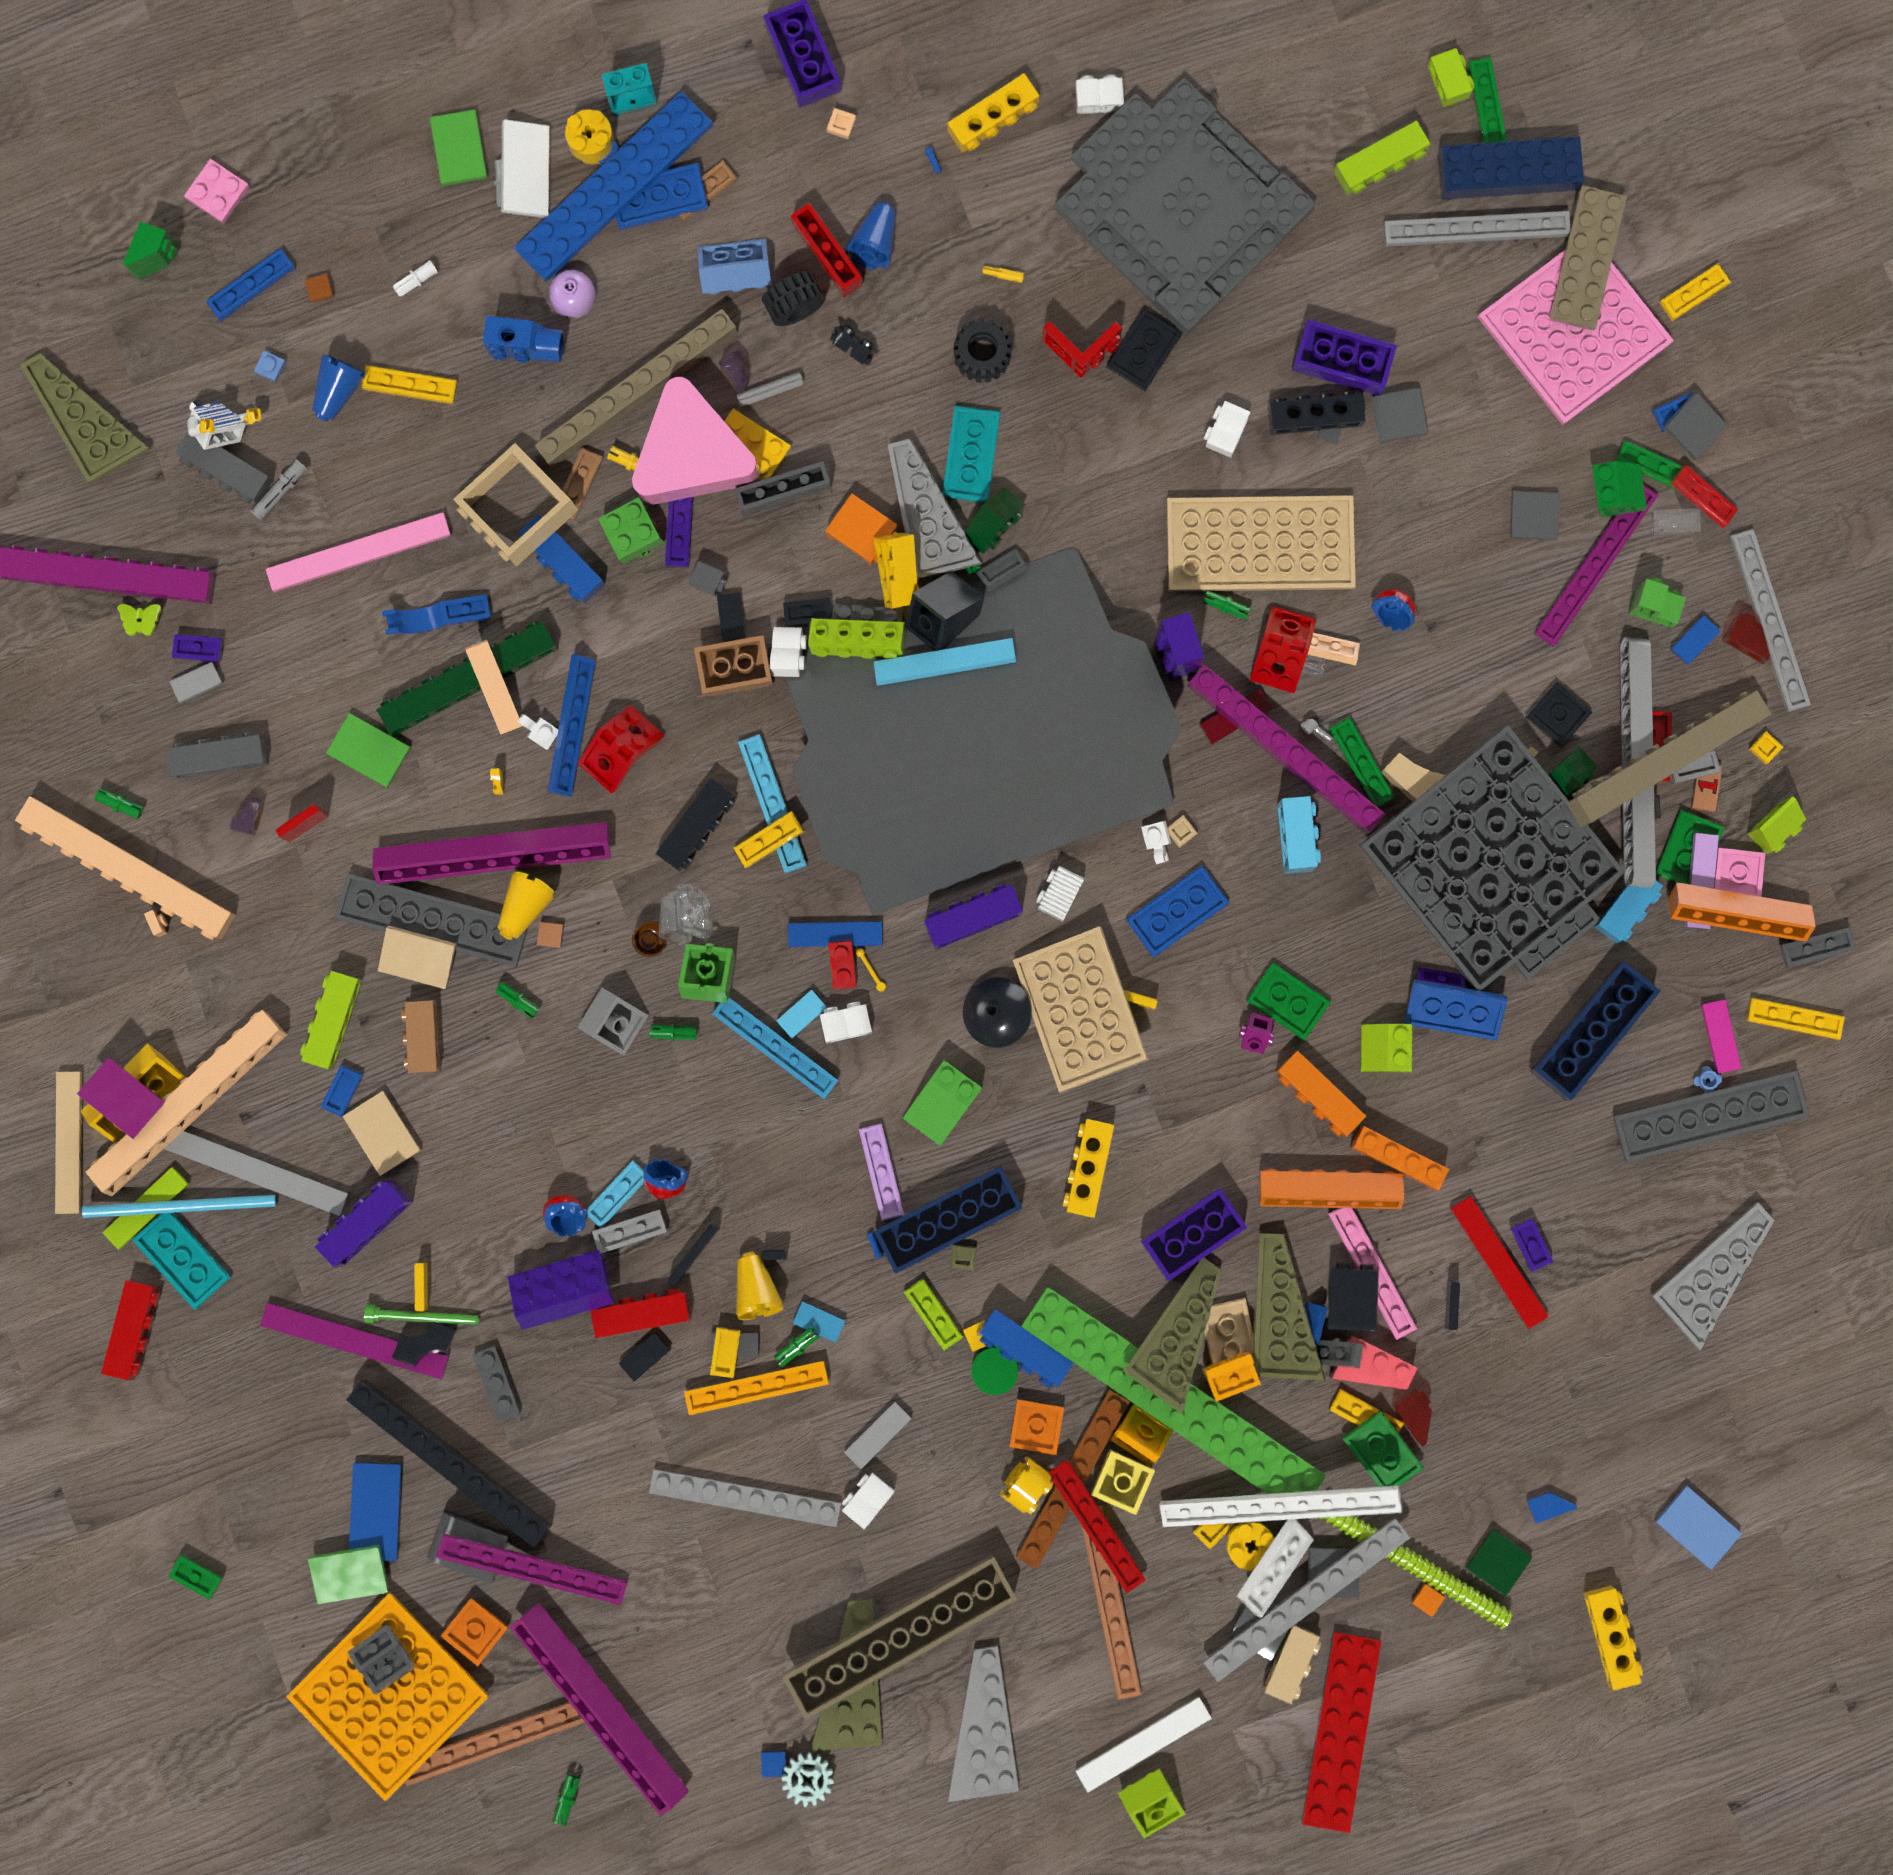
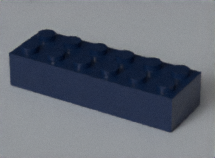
M1580 136L1442 146L1438 153L1441 200L1578 191L1584 183Z
M1625 961L1617 963L1531 1068L1530 1072L1565 1101H1571L1661 991Z
M999 1166L875 1230L874 1233L894 1273L897 1274L1022 1209V1206L1002 1167Z

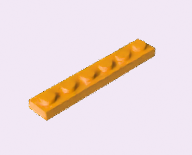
M824 1361L684 1391L688 1414L693 1415L828 1385L829 1382Z

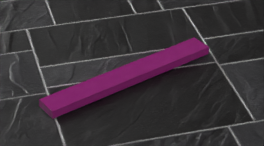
M1644 486L1647 510L1620 514L1614 517L1534 635L1552 647L1556 645L1658 497L1656 493Z
M272 1303L266 1304L260 1326L438 1379H443L449 1359L448 1355L432 1353L423 1357L413 1367L392 1358L399 1342L397 1340Z
M442 1533L435 1555L438 1559L618 1605L622 1603L628 1583L624 1579Z

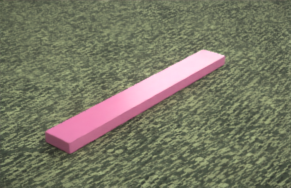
M439 513L267 568L266 572L272 591L277 592L449 537L451 533L445 514Z

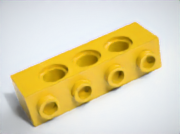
M1022 74L947 123V131L962 153L967 150L972 151L985 138L990 139L996 136L1000 131L999 129L1005 125H1013L1018 121V117L1025 112L1026 114L1033 112L1038 107L1039 94L1026 75ZM1015 99L1019 101V105L1011 106L1008 104V101ZM991 112H998L1001 116L993 119L989 114ZM973 124H978L981 126V129L973 131L969 127Z
M1086 1119L1085 1124L1080 1123L1078 1137H1082L1080 1147L1075 1146L1073 1160L1077 1162L1075 1170L1070 1169L1068 1183L1072 1185L1070 1193L1065 1192L1063 1206L1067 1207L1066 1212L1095 1218L1114 1125ZM1090 1138H1095L1099 1142V1148L1095 1152L1089 1151L1086 1147V1142ZM1085 1161H1090L1094 1165V1171L1090 1175L1084 1174L1081 1170V1165ZM1080 1184H1085L1089 1188V1195L1085 1198H1080L1076 1194V1188Z
M1612 1586L1584 1592L1608 1687L1612 1690H1618L1641 1684L1640 1676L1643 1675L1639 1661H1635L1633 1654L1636 1652V1646L1633 1638H1629L1627 1632L1630 1624L1626 1614L1623 1615L1620 1605H1623V1598L1620 1591H1616ZM1612 1608L1613 1616L1605 1620L1603 1618L1604 1610ZM1618 1631L1620 1635L1619 1640L1615 1643H1610L1609 1637L1611 1633ZM1625 1655V1664L1618 1667L1616 1665L1617 1657Z

